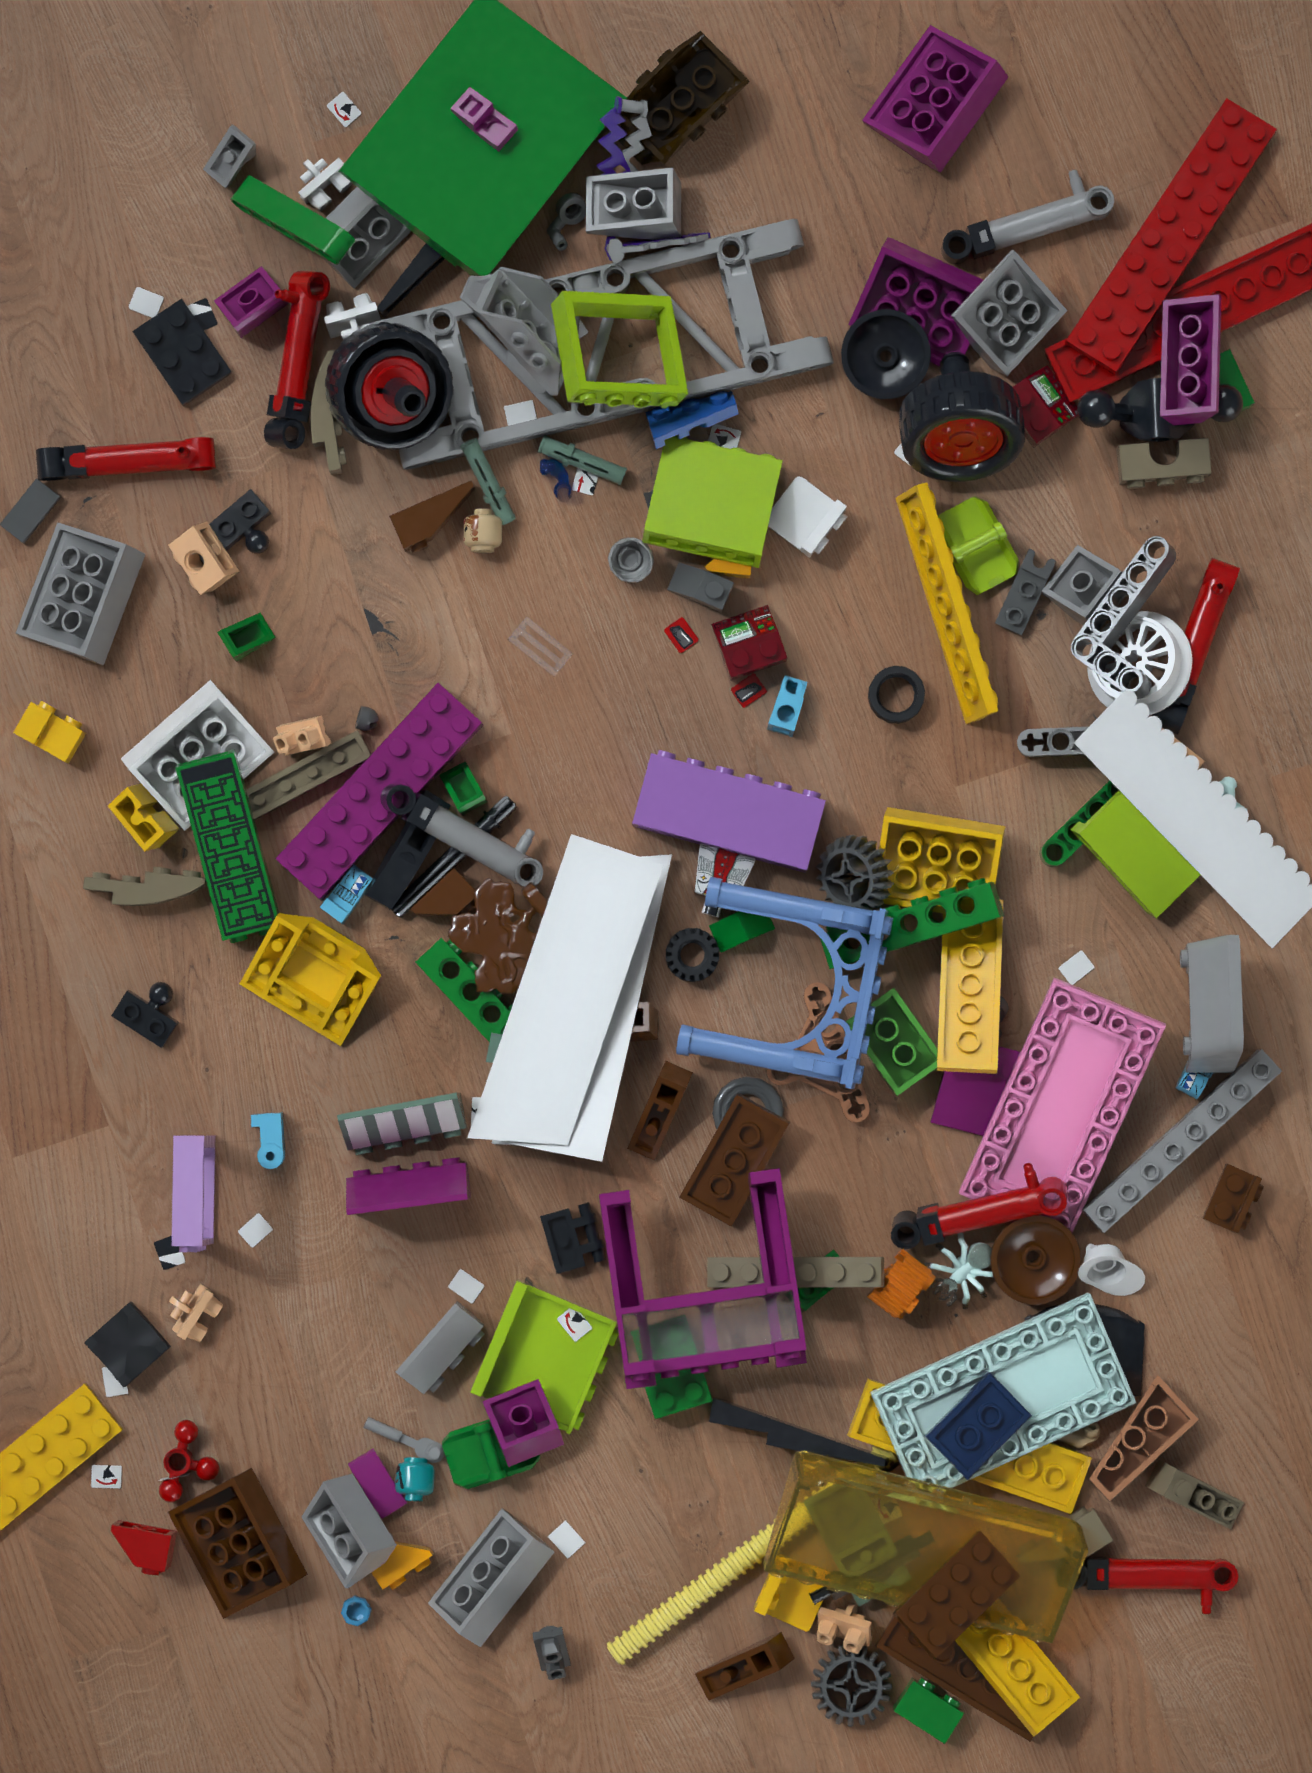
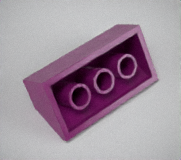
M1219 294L1163 300L1160 417L1172 425L1202 423L1219 413L1221 295Z

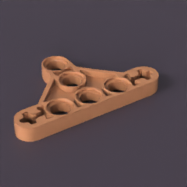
M812 983L804 991V1002L809 1016L797 1040L810 1033L818 1025L819 1019L825 1016L827 1012L822 1011L814 1016L812 1010L819 1008L815 1000H809V995L813 993L812 988L817 987L818 991H824L826 995L822 998L823 1006L825 1007L831 1003L832 996L830 990L823 983ZM835 1012L833 1019L839 1018L837 1012ZM836 1024L835 1029L830 1033L822 1032L825 1046L829 1049L833 1044L843 1045L845 1033L841 1025ZM816 1038L808 1044L795 1049L824 1055L819 1049ZM848 1050L845 1052L843 1059H847ZM767 1069L766 1071L768 1079L775 1085H785L800 1080L838 1099L845 1118L851 1122H862L869 1115L870 1107L862 1083H855V1089L845 1090L838 1085V1082L789 1073L785 1080L778 1081L773 1078L771 1074L772 1069ZM859 1089L861 1095L855 1096L857 1104L864 1105L865 1109L861 1111V1117L856 1118L855 1114L849 1115L848 1109L852 1107L850 1098L843 1101L842 1094H851Z

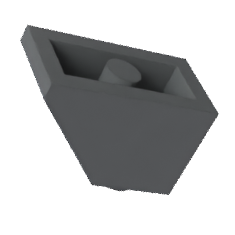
M678 563L667 590L722 613L734 582L706 570Z

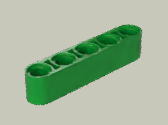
M250 175L247 176L230 199L235 206L246 214L336 265L339 264L355 242V238L345 229Z
M1110 780L1042 845L1039 855L1045 865L1049 867L1059 866L1083 844L1080 840H1072L1068 836V827L1072 824H1077L1079 821L1085 824L1091 818L1089 814L1091 804L1097 803L1103 806L1113 797L1110 791L1113 783ZM1049 845H1057L1061 849L1062 856L1060 860L1051 861L1048 859L1046 849Z

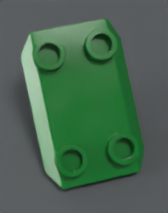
M489 1419L451 1431L442 1440V1447L453 1482L456 1486L465 1489L474 1488L530 1470L541 1458L539 1454L508 1467Z

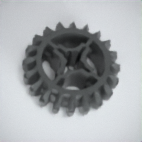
M849 835L845 838L840 837L833 843L828 844L826 851L819 856L823 862L816 866L822 872L816 879L823 883L819 891H826L825 901H834L833 903L872 911L875 908L881 907L884 904L883 899L891 895L887 889L891 888L894 884L888 879V876L894 873V871L887 869V865L891 860L882 857L885 849L880 848L876 850L877 841L872 840L868 842L867 836L857 837V835Z
M839 1645V1656L835 1657L833 1651L829 1650L827 1651L828 1657L831 1659L829 1663L823 1658L818 1660L819 1664L824 1667V1670H813V1674L820 1677V1680L811 1681V1686L820 1688V1690L812 1693L813 1699L823 1698L818 1703L817 1708L822 1710L827 1706L829 1707L825 1714L827 1719H830L834 1713H837L836 1724L840 1725L843 1717H848L847 1724L849 1727H852L854 1724L853 1717H858L860 1725H865L863 1715L868 1713L870 1719L875 1720L876 1716L872 1710L874 1708L880 1712L885 1710L884 1706L879 1703L880 1699L890 1701V1696L882 1692L883 1690L892 1689L891 1683L883 1682V1680L891 1677L890 1671L880 1673V1670L886 1666V1662L882 1660L875 1664L874 1661L878 1657V1653L875 1651L869 1657H866V1646L862 1647L859 1654L851 1652L845 1653L843 1645ZM848 1661L844 1676L827 1680L831 1671L836 1666ZM857 1662L867 1665L875 1674L876 1681L860 1678L857 1674ZM853 1670L855 1682L861 1685L858 1689L855 1688V1692H852V1700H850L848 1688L842 1685H844L845 1681L848 1682L847 1679L851 1678V1671ZM827 1689H834V1691L844 1693L846 1696V1708L835 1704L828 1696ZM870 1690L875 1691L872 1699L867 1704L855 1709L859 1694L870 1692Z

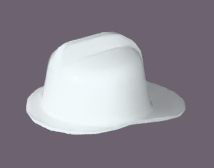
M1110 1244L1087 1245L1084 1263L1078 1270V1276L1081 1281L1106 1293L1118 1296L1133 1294L1145 1284V1275L1142 1269L1125 1260L1118 1247Z

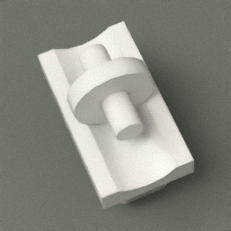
M321 158L313 165L307 159L303 164L308 170L300 178L305 184L313 177L314 179L298 193L305 204L309 202L321 212L332 202L323 191L329 184L332 183L340 193H343L353 183L338 172L344 164L340 158H337L321 173L320 171L328 165L325 160Z
M367 293L353 298L355 304L353 309L344 311L342 302L338 301L326 305L327 316L324 317L330 338L342 336L344 340L356 330L381 320L376 303L371 301Z

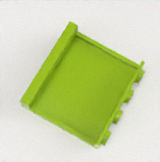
M677 435L666 439L660 458L642 542L759 568L783 460L776 459V457L769 454L757 455L747 453L746 450L741 448L729 449L720 447L710 441L701 443L689 440L687 437L679 439Z
M1120 790L1085 824L1079 821L1070 829L1144 911L1155 918L1163 913L1201 875Z
M517 1280L470 1393L490 1399L539 1379L559 1429L571 1434L573 1428L579 1430L585 1413L580 1412L584 1400L590 1402L597 1386L592 1384L596 1372L602 1375L608 1357L603 1356L606 1347L607 1345L614 1346L619 1334L618 1329L615 1328L617 1321ZM569 1308L580 1312L592 1326V1329L576 1342L557 1320Z

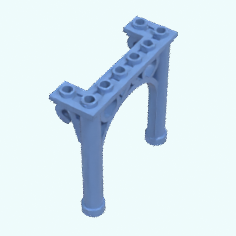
M710 877L706 891L705 906L796 922L813 930L823 940L830 952L835 973L834 992L823 1019L810 1033L798 1040L776 1044L697 1029L693 1026L682 1024L678 1036L676 1054L689 1056L690 1053L838 1082L845 1084V1088L855 1089V1083L861 1084L864 1066L859 1065L861 1053L867 1054L870 1036L865 1035L867 1024H873L876 1007L871 1006L872 995H878L881 984V977L876 976L878 964L884 965L887 947L882 946L884 934L890 935L893 918L888 916L889 911L882 908L879 911L861 909L726 883L721 878ZM819 925L848 930V932L842 934L833 942ZM861 933L870 935L869 945ZM848 938H855L862 945L861 956L854 964L844 963L838 953L839 947ZM865 963L860 991H856L850 986L848 975L843 976L842 967L846 970H856ZM843 987L844 991L849 996H846L840 1000ZM855 1002L857 1007L851 1031L849 1024L845 1020L832 1018L835 1012L841 1014L847 1004ZM832 1024L841 1025L845 1031L844 1043L838 1050L828 1049L822 1037V1032ZM816 1038L819 1049L824 1055L795 1049L808 1044ZM848 1050L847 1059L837 1058Z

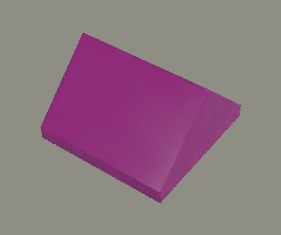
M262 266L214 300L240 338L289 304V302L275 297V291L280 288Z

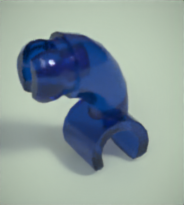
M552 458L550 460L542 459L540 461V473L542 475L550 474L559 482L554 487L555 497L558 499L559 489L567 488L570 499L572 497V489L569 484L570 480L566 468L558 460Z

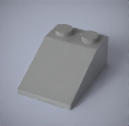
M673 168L586 177L587 234L647 240L681 237V181Z

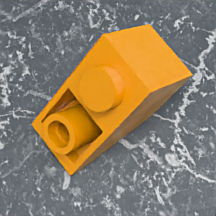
M395 1541L397 1545L387 1561L371 1573L382 1590L388 1586L393 1590L407 1580L404 1576L412 1569H415L418 1573L432 1563L429 1559L434 1554L432 1549Z

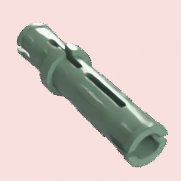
M544 435L537 453H542L562 461L561 465L566 467L569 464L621 485L627 471L626 467L577 449L573 443L567 445Z
M473 438L466 441L460 448L463 450L485 494L483 496L485 503H489L494 514L501 518L502 525L512 522L516 519V516L505 497L507 492L504 487H500L478 443V439Z

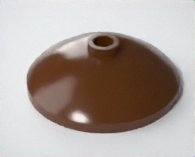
M1037 1215L1012 1221L1002 1229L993 1243L990 1263L994 1279L1005 1294L1024 1304L1040 1305L1060 1298L1072 1287L1078 1276L1081 1254L1074 1235L1063 1223L1052 1217ZM1031 1251H1036L1038 1253L1037 1258L1033 1261L1028 1260V1254Z

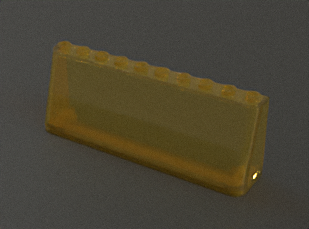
M797 1451L794 1454L763 1565L764 1571L775 1577L782 1578L785 1576L797 1579L806 1585L817 1584L825 1586L834 1592L845 1591L853 1593L862 1599L873 1598L884 1601L890 1606L897 1607L905 1602L977 1531H981L1021 1577L981 1614L972 1625L978 1628L989 1627L997 1629L1006 1635L1017 1634L1025 1636L1034 1642L1045 1641L1053 1643L1087 1556L1088 1547L1082 1527L1076 1521L1066 1517L808 1451Z

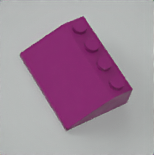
M930 25L862 121L919 162L941 173L1008 79V75L994 58Z
M887 237L848 325L852 326L860 317L876 310L890 309L903 312L915 319L924 329L930 344V362L940 366V362L946 354L961 352L965 355L970 345L951 315L982 283L983 279Z
M998 1046L997 1074L943 1071L930 1123L983 1136L1020 1051Z
M460 1157L442 1159V1166L431 1167L430 1161L412 1163L413 1169L401 1171L400 1165L382 1167L383 1173L371 1175L370 1169L353 1171V1177L346 1178L347 1215L470 1199L471 1190L467 1162L460 1163Z

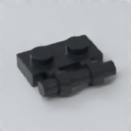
M589 1202L578 1205L581 1215L579 1218L572 1219L569 1208L540 1216L556 1274L586 1266L583 1254L588 1252L592 1253L594 1263L606 1260L603 1251L605 1244L603 1239L599 1238L595 1224L598 1221L596 1213H592ZM584 1226L588 1243L583 1245L579 1244L575 1228Z

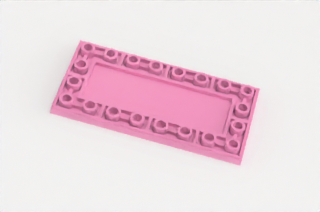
M1053 978L962 1182L959 1194L970 1199H976L1028 1187L1023 1166L1026 1163H1031L1036 1171L1039 1184L1048 1177H1057L1065 1182L1068 1191L1066 1208L1061 1214L1048 1217L1060 1221L1073 1233L1166 1024L1067 982ZM1048 1193L1045 1197L1050 1200H1056L1059 1198V1195Z

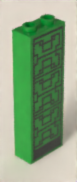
M235 749L177 764L175 767L222 941L228 939L230 943L244 941L248 939L247 934L259 932V936L266 935L279 910Z

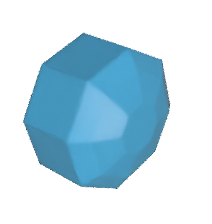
M354 1595L344 1601L341 1614L346 1623L359 1626L368 1621L372 1608L366 1598Z

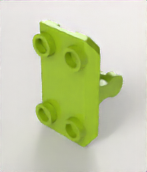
M974 496L938 515V518L944 524L946 544L953 553V564L968 590L976 595H980L1017 575L1019 559L1007 539L1005 529L996 519L987 501Z

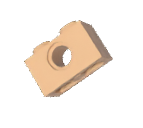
M208 522L192 526L168 545L173 552L175 561L183 567L189 577L191 586L200 595L216 590L239 572ZM200 555L203 557L204 565L200 561Z

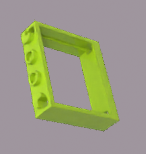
M562 291L551 303L567 402L584 403L585 406L599 403L607 404L610 407L624 404L634 405L637 408L661 406V408L666 409L668 406L676 407L686 397L688 389L671 296ZM575 316L655 320L667 385L586 381Z

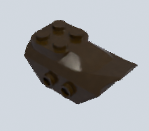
M699 31L677 46L673 51L671 49L666 50L657 60L659 65L652 72L646 70L636 80L638 85L626 99L639 102L645 100L648 105L646 118L652 136L640 140L644 150L633 156L641 165L651 162H661L665 165L690 139L693 142L698 140L706 131L704 126L711 119L717 121L728 110L726 105L750 82L702 31ZM621 111V115L626 121L620 123V126L628 135L618 141L627 149L631 145L626 141L625 137L639 130L631 122V119L640 114Z

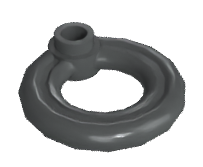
M746 1076L734 1079L721 1088L714 1100L712 1115L716 1129H718L737 1093L741 1095H754L761 1099L766 1109L782 1118L784 1114L780 1095L772 1085L760 1078Z

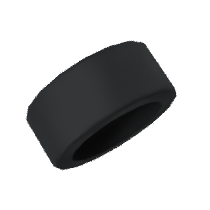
M891 666L884 668L875 675L869 686L868 700L872 711L878 718L888 723L899 724L911 720L919 713L924 704L925 688L923 682L916 672L907 667ZM893 677L903 678L913 687L914 700L905 711L891 712L881 704L879 689L886 680Z

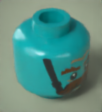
M404 1458V1462L396 1466V1492L405 1495V1501H423V1496L430 1495L434 1491V1466L429 1464L426 1458Z

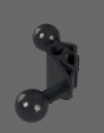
M1161 378L1138 381L1121 399L1120 403H1115L1113 398L1105 391L1091 390L1080 398L1077 406L1078 416L1085 425L1091 428H1101L1112 420L1120 421V427L1125 432L1142 441L1164 442L1179 439L1195 425V423L1172 425L1160 417ZM1219 384V413L1211 418L1218 422H1230L1241 413L1243 398L1234 386Z

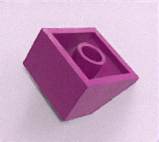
M539 1379L482 1401L508 1467L564 1445L559 1426Z

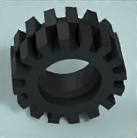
M686 928L677 932L667 945L666 962L668 968L683 981L696 982L704 980L714 972L718 965L719 947L715 939L708 932L699 928ZM690 943L700 945L704 951L702 963L695 967L687 966L681 960L682 948Z

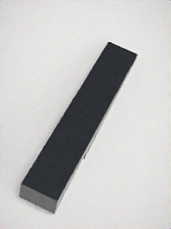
M425 243L377 306L379 313L386 317L445 258Z
M713 1398L709 1422L768 1433L766 1445L879 1466L888 1465L889 1458L724 1399Z

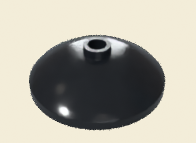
M890 309L872 311L856 320L847 331L841 349L842 366L849 381L860 392L877 399H895L910 393L924 379L931 358L929 340L921 325L909 315ZM883 351L890 352L892 356L887 362L880 359V354Z

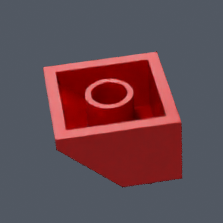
M117 1520L111 1525L110 1531L133 1565L142 1568L141 1573L159 1576V1573L165 1572L171 1567L177 1535L176 1530Z

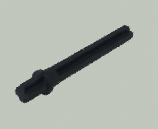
M504 796L488 812L484 811L485 815L474 825L491 834L496 828H501L500 824L516 810L517 806L508 796ZM450 847L403 892L391 909L394 914L402 918L467 855Z

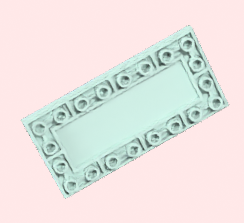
M1085 1293L870 1392L918 1503L968 1481L925 1438V1435L987 1372H990L1032 1416L969 1480L1136 1404L1090 1293Z

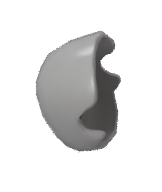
M627 537L620 539L611 547L608 556L610 570L617 578L624 582L638 583L650 574L654 564L652 550L648 544L643 543L638 538Z

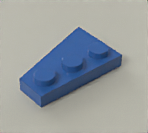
M718 391L708 397L686 399L676 407L668 406L666 409H663L661 406H658L651 411L645 412L656 449L665 446L664 440L675 435L682 439L689 436V431L694 427H710L739 414L732 391Z

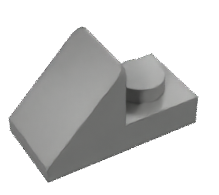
M231 125L203 170L223 187L227 188L232 184L243 165L256 155V143L236 126Z

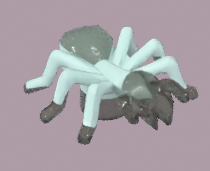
M958 1233V1242L961 1245L960 1255L955 1257L941 1243L936 1244V1247L952 1261V1268L930 1262H925L924 1265L927 1268L952 1273L950 1278H936L930 1285V1288L940 1282L935 1287L933 1295L941 1292V1295L937 1298L939 1301L947 1300L952 1295L951 1300L946 1304L950 1307L957 1300V1284H961L964 1294L962 1308L965 1310L968 1309V1302L970 1300L966 1279L978 1289L982 1298H987L984 1287L975 1277H994L992 1271L981 1270L991 1265L992 1249L988 1244L981 1242L974 1243L968 1249L963 1233Z

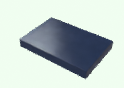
M987 1372L925 1435V1438L965 1479L969 1480L1032 1415L990 1372Z

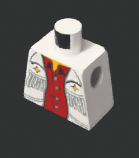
M700 844L695 893L706 896L710 877L721 878L723 882L744 886L754 865L755 858ZM704 902L702 913L719 918L721 908L707 907Z

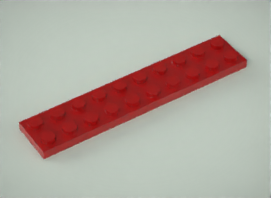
M1226 98L1066 339L1065 344L1115 375L1117 374L1162 306L1163 300H1166L1275 135L1277 128Z
M1312 223L1173 288L1166 300L1221 295V333L1311 291ZM1163 304L1116 375L1065 344L1066 339L1044 349V353L1069 403L1079 400L1088 391L1100 390L1161 361Z

